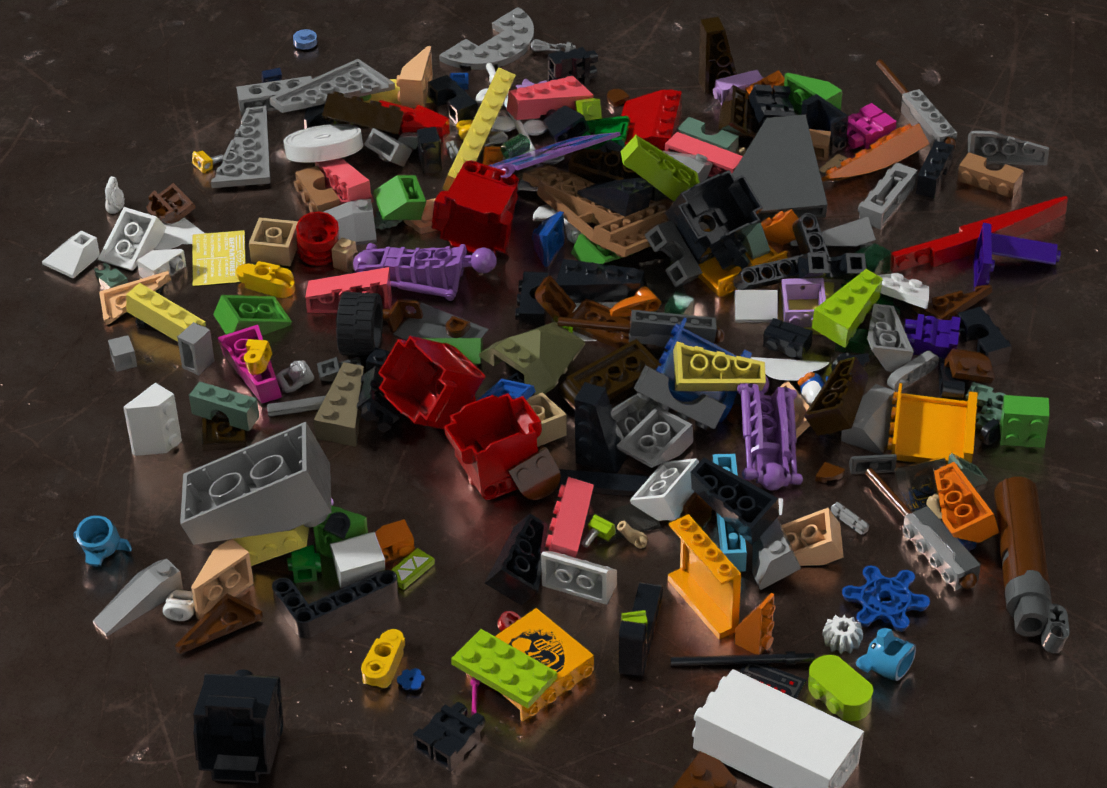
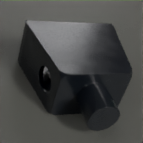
M563 106L557 111L554 109L549 110L546 115L547 118L543 121L555 143L579 137L590 130L584 115L567 106Z

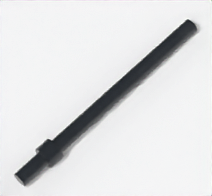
M785 651V654L671 657V667L786 663V666L796 665V663L813 662L815 654Z

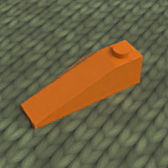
M955 462L934 471L942 520L953 537L980 543L999 533L994 513Z

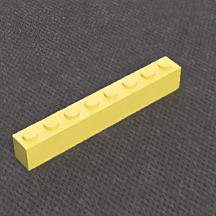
M498 67L447 175L443 190H449L466 161L477 162L516 76L515 74Z

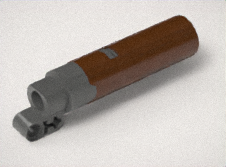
M1006 478L996 486L994 492L1006 608L1014 618L1015 631L1017 633L1032 637L1041 635L1043 648L1050 653H1059L1066 643L1070 629L1066 609L1061 605L1052 604L1038 489L1036 484L1028 478Z

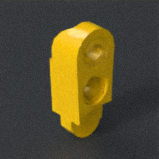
M258 261L256 265L247 263L236 268L237 279L239 282L245 283V288L277 298H287L295 292L292 272L287 268L280 267V265Z
M390 629L382 633L379 639L376 638L361 666L363 684L378 686L379 688H387L391 684L404 654L405 638L400 630Z

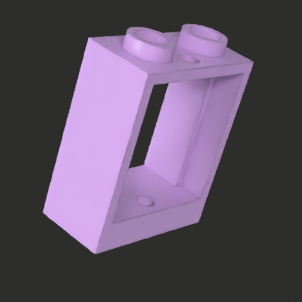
M823 278L782 279L781 300L784 322L800 327H812L814 309L789 310L788 300L818 299V305L826 300Z

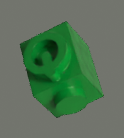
M314 545L292 551V557H287L288 571H293L294 583L317 581V573L322 572L320 552H314Z

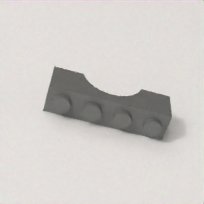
M645 365L634 387L639 392L638 397L648 402L650 399L658 402V407L666 411L672 408L677 411V416L687 421L690 417L696 420L695 424L705 430H707L708 426L713 429L716 428L726 408L725 404L705 394L692 401H678L673 398L669 391V377Z

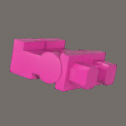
M870 103L861 108L859 113L848 116V143L853 149L860 146L862 149L867 150L869 145L875 143L877 139L891 134L890 132L896 129L897 121L888 114L883 113L873 103Z

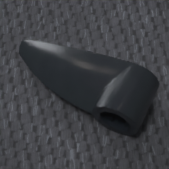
M939 357L938 378L940 398L962 401L965 392V382L953 378L951 369L945 367V360Z

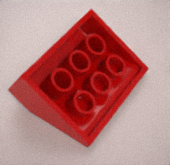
M662 89L625 101L621 116H628L630 124L624 146L637 135L658 149L665 151V143L677 131L682 107V91Z

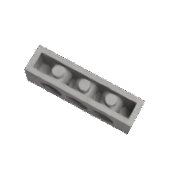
M306 76L236 87L241 115H244L247 107L266 106L267 112L277 110L270 105L271 97L311 80L312 77Z

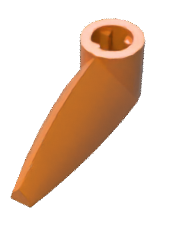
M642 287L637 290L634 296L615 304L610 309V315L615 317L631 316L632 310L655 312L659 309L661 301L648 287Z

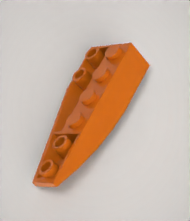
M909 123L891 131V134L877 139L875 143L870 145L871 148L863 149L856 153V157L852 159L850 157L840 162L841 166L838 168L834 166L826 170V175L821 177L822 182L843 180L878 171L905 159L930 143L919 123L913 126Z

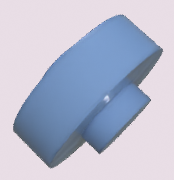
M308 29L297 31L293 35L294 46L303 50L315 47L317 45V34Z

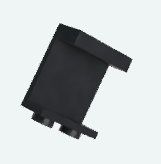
M817 94L802 101L801 115L806 114L809 129L831 131L829 153L834 154L845 148L847 143L848 115Z

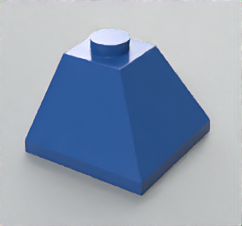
M562 211L542 221L532 233L534 250L544 267L550 265L564 244V212Z

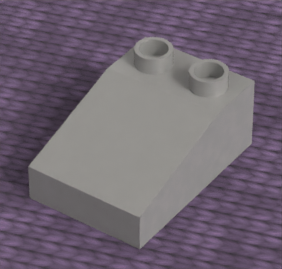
M306 422L183 474L180 524L193 545L289 531L301 525L315 527L321 524L328 517V514L332 513L330 462Z

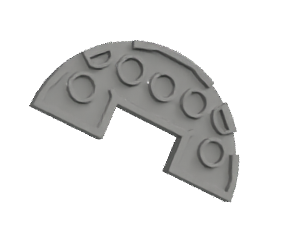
M517 7L492 22V29L499 32L498 35L480 46L464 39L440 54L439 60L457 68H460L461 65L470 66L471 70L486 69L488 63L497 65V67L512 63L530 49L531 42L534 40L533 22L527 13Z

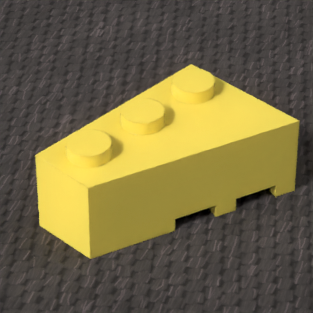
M301 525L289 531L242 537L233 540L249 552L251 566L306 547L309 527Z

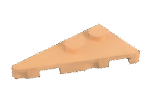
M169 271L100 291L103 318L106 325L111 324L127 312L126 294L136 285L141 283L156 291L171 280Z

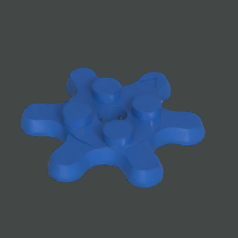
M866 566L863 569V576L867 581L866 584L860 587L848 585L842 590V595L847 602L862 605V610L856 616L857 621L861 623L862 627H868L875 620L881 619L885 623H891L896 631L903 632L910 624L909 618L905 613L910 610L924 611L930 605V599L926 595L914 594L909 590L908 587L915 580V574L910 570H902L897 576L888 578L880 573L878 567ZM888 597L891 599L890 601L881 602L880 598Z

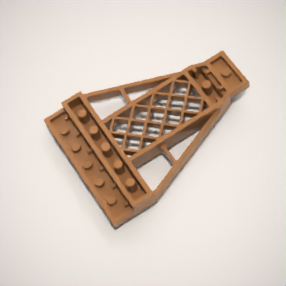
M550 164L523 173L522 180L530 183L531 186L538 187L537 195L555 211L564 212V218L590 241L598 244L602 249L615 252L619 257H627L651 247L645 234L656 225L669 221L665 212L674 203L666 198L657 202L650 200L648 208L624 217L577 195L578 190L595 183L576 174L560 170ZM587 223H594L598 226H595L593 229Z

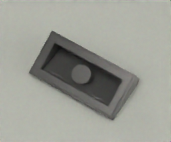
M897 455L852 456L849 461L851 475L865 474L869 468H872L876 473L895 472Z

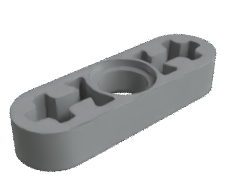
M931 351L924 352L895 370L889 376L887 385L898 392L899 383H902L903 390L933 371L939 362V357Z

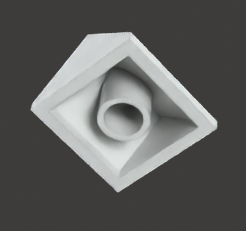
M735 290V323H770L773 318L778 319V290Z
M375 532L330 544L340 588L347 587L385 570V558Z

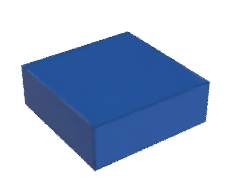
M450 73V78L456 81L463 90H469V73Z

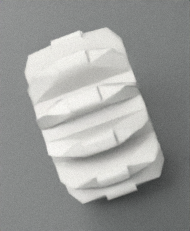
M845 614L842 618L835 615L833 620L827 619L822 636L825 646L830 647L831 652L838 650L840 654L843 651L851 654L853 649L859 648L861 640H863L860 622H855L854 617L846 618Z

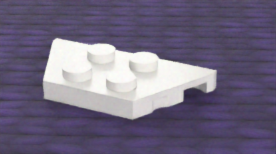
M899 273L878 275L883 278L882 294L927 309L929 286L922 284L920 280L906 279Z

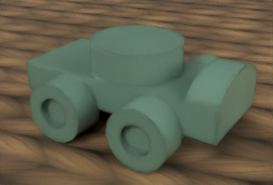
M377 211V217H374L375 229L383 230L395 227L398 223L402 222V220H383L380 211Z
M984 405L981 413L976 415V428L981 431L983 426L993 418L1001 421L1002 410L993 406L989 408Z

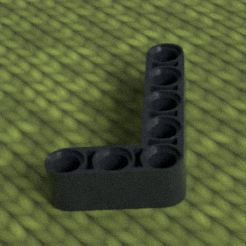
M805 213L793 223V232L801 253L800 256L746 267L734 277L733 284L737 290H752L781 283L782 279L799 278L798 258L806 253H827V257H829L816 217L811 213Z
M382 570L308 604L290 579L279 578L272 584L276 607L300 638H310L395 599L399 593L397 574L392 570Z
M639 582L632 612L645 610L648 624L646 626L644 623L621 621L619 630L620 674L644 676L662 602L663 585Z

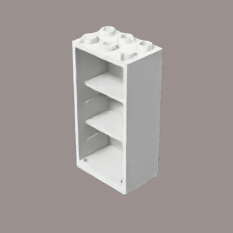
M732 669L727 677H722L717 690L709 694L703 708L699 707L694 715L696 724L692 732L694 749L704 752L773 788H842L859 764L864 735L863 730Z

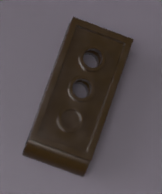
M635 339L567 376V380L560 385L558 393L574 410L575 397L585 382L606 388L611 408H614L638 393L634 387L645 365L656 370L662 364Z

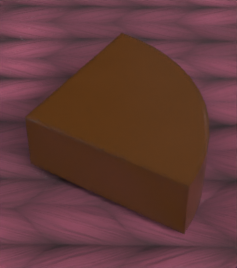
M824 462L816 474L815 481L827 483L830 480H840L845 475V469Z

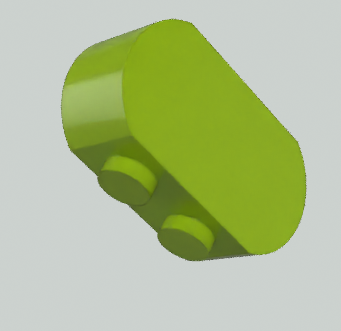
M836 655L820 656L811 663L808 689L811 695L824 703L831 713L836 714L845 721H858L870 713L873 698V686L870 682Z

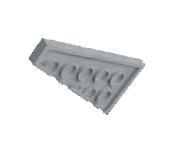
M356 59L271 97L270 105L284 113L325 104L327 94H332L333 91L343 93L344 97L347 98L352 96L361 97L395 90V83L361 60Z
M266 106L247 107L240 121L241 125L239 129H236L235 137L231 140L222 158L223 162L217 168L215 178L211 180V188L271 183Z

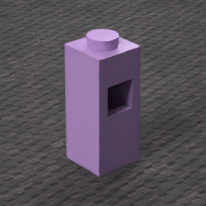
M758 70L716 79L715 88H713L714 98L718 99L720 104L723 105L732 85L747 92L745 88L763 79Z

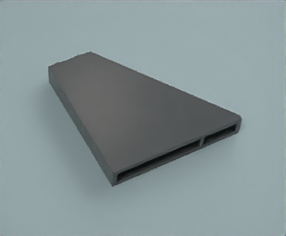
M806 114L767 118L732 173L734 178L744 175L763 206V209L757 214L760 219L758 223H761L768 217L772 219L780 211L785 213L791 209L798 218L805 213H811L816 218L826 217L828 204Z

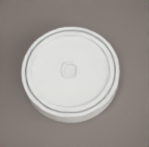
M330 124L306 128L288 135L283 141L286 158L295 162H322L339 159L354 154L363 147L361 129L349 124Z

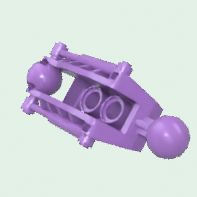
M369 243L366 250L360 252L353 260L355 273L389 267L391 286L402 290L442 296L449 301L454 300L457 294L460 277L463 275L465 267H473L477 272L485 274L491 272L497 264V257L491 249L483 247L477 249L472 255H467L465 244L455 248L446 246L445 248L431 247L411 250L405 247L377 249L375 244Z
M766 376V384L762 391H759L758 384L740 383L737 387V391L741 394L743 437L745 438L747 468H744L742 471V477L749 480L756 479V483L761 484L765 489L773 491L780 489L782 486H788L789 483L801 485L803 477L801 474H797L795 443L797 442L794 399L797 397V392L790 388L777 387L772 396L764 395L769 389V380ZM790 462H791V470H792V473H790V471H789V465H788V464H789Z

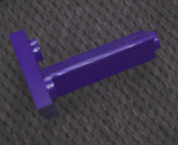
M983 223L973 253L974 287L989 284V272H993L995 266L992 254L1055 265L1056 262H1059L1061 251L1057 250L1058 244L991 233V224Z

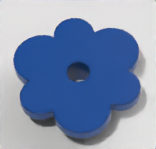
M417 668L405 669L402 671V675L397 677V683L402 685L404 690H418L421 688V683L425 681V677L421 675V671Z

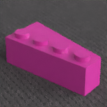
M258 325L218 337L224 357L261 404L282 397L271 361H269L265 371L258 375L250 374L244 361V355L248 352L245 346L248 339L263 340Z

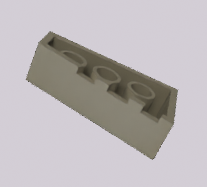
M343 362L314 418L316 439L357 447L362 411L356 407L359 402V395L363 389L361 376L364 375V366Z

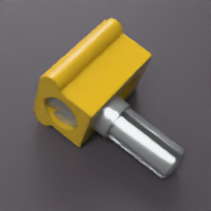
M203 150L192 153V163L204 174L206 171L212 170L213 164L222 162L223 158L222 154L209 157Z

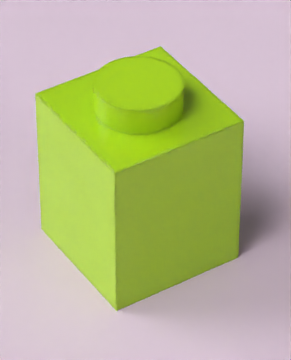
M600 99L575 100L576 111L584 115L586 121L602 118Z

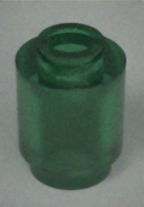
M518 134L503 143L501 153L505 159L522 155L530 150V140L527 136Z

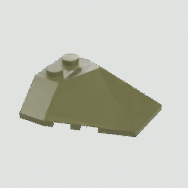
M556 322L498 341L479 353V357L494 367L505 361L524 374L525 384L534 386L535 395L542 392L546 394L556 387L562 373L565 374L567 366L571 361L575 360L585 346V341L564 327L557 326Z

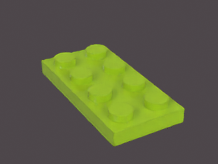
M482 629L451 658L453 666L527 709L558 678L555 670Z

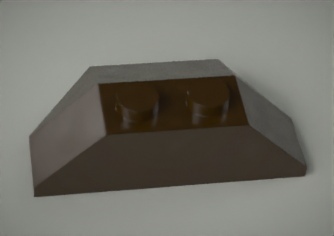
M732 85L720 109L718 130L721 131L723 129L739 135V139L754 140L760 127H757L755 110L751 107L748 97L749 93Z

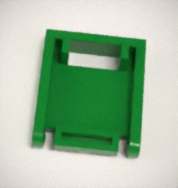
M628 116L586 121L590 130L581 136L591 135L590 133L595 132L594 135L620 132L621 136L610 140L624 147L630 124ZM609 140L584 149H600Z

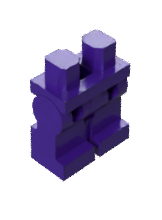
M918 314L917 320L906 319L904 331L911 347L914 348L913 355H920V353L923 354L926 351H931L933 354L938 355V357L946 359L953 348L957 349L961 317H952L951 321L940 320L934 316L924 317V314Z

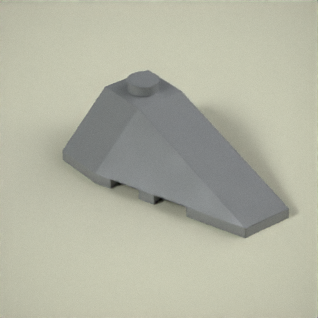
M971 131L968 134L967 154L970 152L987 158L986 165H1047L1049 147L993 131Z
M873 304L867 340L872 352L885 370L893 373L911 361L914 351L894 306Z
M875 384L862 397L852 428L842 430L841 441L882 455L888 446V439L891 437L889 435L890 421L892 422L891 410L892 406H894L892 400L895 390Z
M168 559L156 561L141 570L93 620V624L106 637L166 601L167 596L171 592L183 590L180 571Z

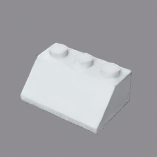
M154 383L124 406L133 455L167 453L182 441L175 397L172 392Z
M698 459L668 461L660 464L630 499L631 504L658 521H674L678 519L683 511L684 504L694 493L691 487L690 472L699 463Z
M543 551L541 554L542 586L607 605L617 586L616 569L553 551Z

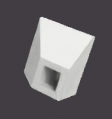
M80 231L46 257L42 264L71 278H75L100 256L97 237Z

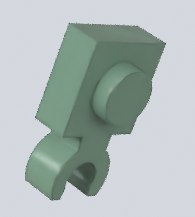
M103 263L104 270L94 268L95 276L99 278L100 284L106 289L128 283L127 277L116 268L110 270V266L107 263Z
M973 382L966 394L965 401H968L969 391L978 392V406L983 407L989 404L1002 410L1003 399L1006 394L1001 392L993 393L994 388Z

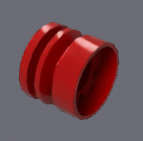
M320 211L303 215L296 225L298 256L303 262L313 266H324L333 262L331 249L339 241L337 220L332 215Z

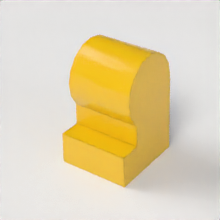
M248 339L245 345L248 352L244 355V361L249 373L258 375L265 371L273 353L267 340Z

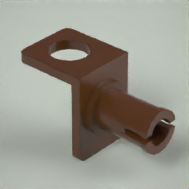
M397 299L391 309H383V321L388 322L391 333H395L404 317L422 319L423 317L418 301ZM406 306L414 307L416 313L409 312Z

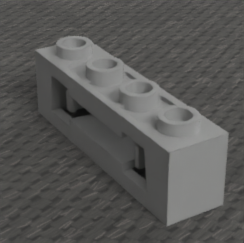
M896 162L891 169L887 170L885 177L878 181L875 189L869 192L865 201L859 204V219L869 217L871 226L881 229L916 186L918 170Z

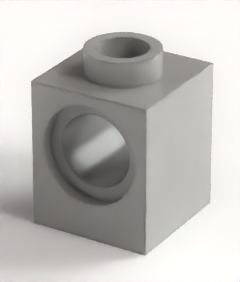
M129 335L108 340L110 355L117 372L137 367L135 351Z

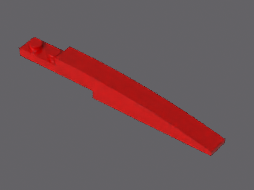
M1062 196L959 226V233L891 252L889 269L892 273L925 263H930L932 267H936L973 255L983 223L991 224V233L1012 237L1023 235L1065 214L1068 197Z

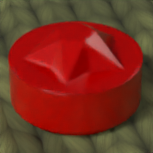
M505 611L498 619V628L502 632L521 619V617L513 611Z

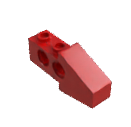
M383 100L379 101L382 103L381 106L389 108V105L400 107V111H404L399 136L404 132H417L418 129L436 127L439 138L442 140L441 142H444L450 134L449 118L421 105H417L413 109Z

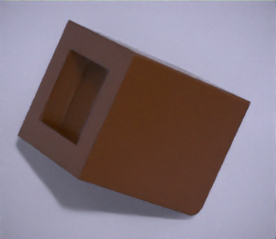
M696 492L691 495L683 506V516L689 514L701 529L705 528L716 513Z

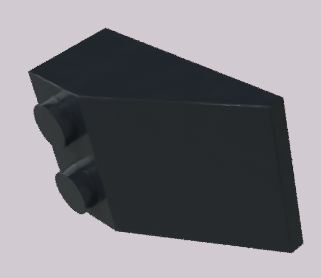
M642 178L602 181L578 190L577 195L626 217L649 207L653 185L647 183Z

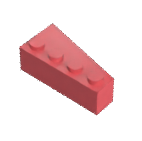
M567 76L562 79L510 90L506 110L516 120L540 118V115L546 116L549 110L554 109L557 111L563 106L576 111L575 100L593 98L594 95L574 76Z
M339 158L315 162V166H318L325 176L326 189L333 188L340 199V205L360 199H371V203L374 202L370 190V180L344 159Z
M390 268L308 281L305 296L307 313L337 314L340 297L344 292L378 293L382 299L383 309H390L392 302Z

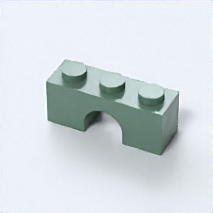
M688 117L677 128L679 133L735 154L739 148V135L723 129L718 134L706 135L705 123Z
M200 381L189 394L191 412L194 415L211 420L216 412L220 410L229 418L230 426L250 431L259 419L257 398Z

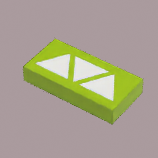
M419 548L415 549L392 569L397 574L398 587L405 590L435 564V558Z

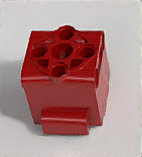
M466 161L449 190L441 191L434 201L431 228L441 231L440 239L450 242L452 247H460L461 244H465L467 252L474 253L477 249L483 247L491 249L495 255L497 251L505 253L509 246L514 207L518 199V177L512 174L508 178H501V175H505L506 171L476 161Z
M409 336L407 341L398 339L378 372L384 379L379 389L398 411L409 417L415 424L444 429L445 425L451 423L450 415L460 412L464 405L476 401L475 394L486 377L456 347L448 343L435 342L414 336Z
M509 393L499 397L491 395L464 405L460 412L450 415L451 423L444 426L445 435L455 450L457 460L467 473L469 483L477 488L485 500H491L517 490V486L507 470L538 452L537 438L542 433L541 420L524 396L512 399Z

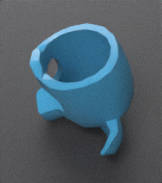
M93 515L86 517L79 523L77 530L73 533L74 538L86 554L85 563L91 566H101L103 559L111 556L115 550L132 551L130 542L127 539L120 538L115 525L103 516Z
M882 628L878 630L877 637L870 643L867 654L857 659L856 666L863 672L868 673L870 670H873L883 677L898 681L911 667L916 654V646L913 643L895 637L892 629Z

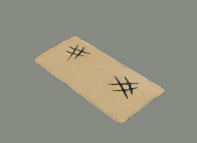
M836 154L819 171L825 173L826 170L834 166L838 168L841 166L840 162L847 159V157Z

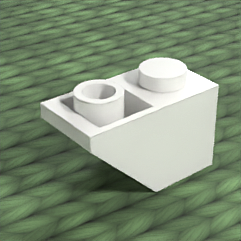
M182 249L152 250L137 260L139 275L142 278L169 271L170 276L186 267L185 254Z

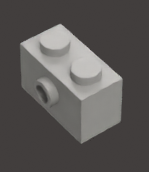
M375 128L372 129L364 144L378 153V158L383 161H390L403 167L412 152V149Z
M193 322L177 336L182 368L199 376L215 361L210 330Z

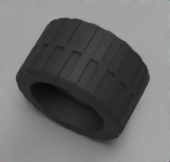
M344 292L340 297L337 312L336 338L338 351L341 355L368 357L375 347L380 348L383 332V304L381 296L378 293Z

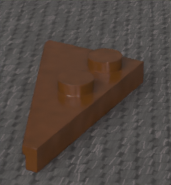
M992 285L974 287V292L963 294L961 290L941 297L931 298L932 302L928 303L927 309L912 304V310L918 314H924V316H934L940 320H951L958 313L965 311L991 294Z
M227 593L175 645L176 652L182 654L257 622L263 618V613L261 610Z

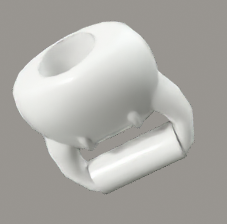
M110 177L105 188V208L108 213L116 214L123 208L125 198L124 193L118 187L117 178Z
M175 590L167 596L163 607V614L174 621L189 620L195 612L192 591Z

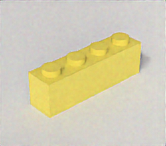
M141 283L126 294V309L128 313L177 342V336L193 322L206 327V321Z

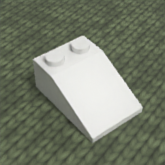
M124 207L98 260L133 271L138 266L137 260L154 250L159 244L167 227L156 216Z

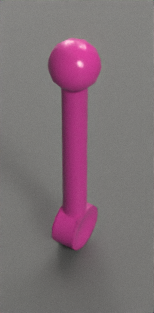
M472 678L470 681L472 686L471 717L477 713V686L480 681L476 678Z

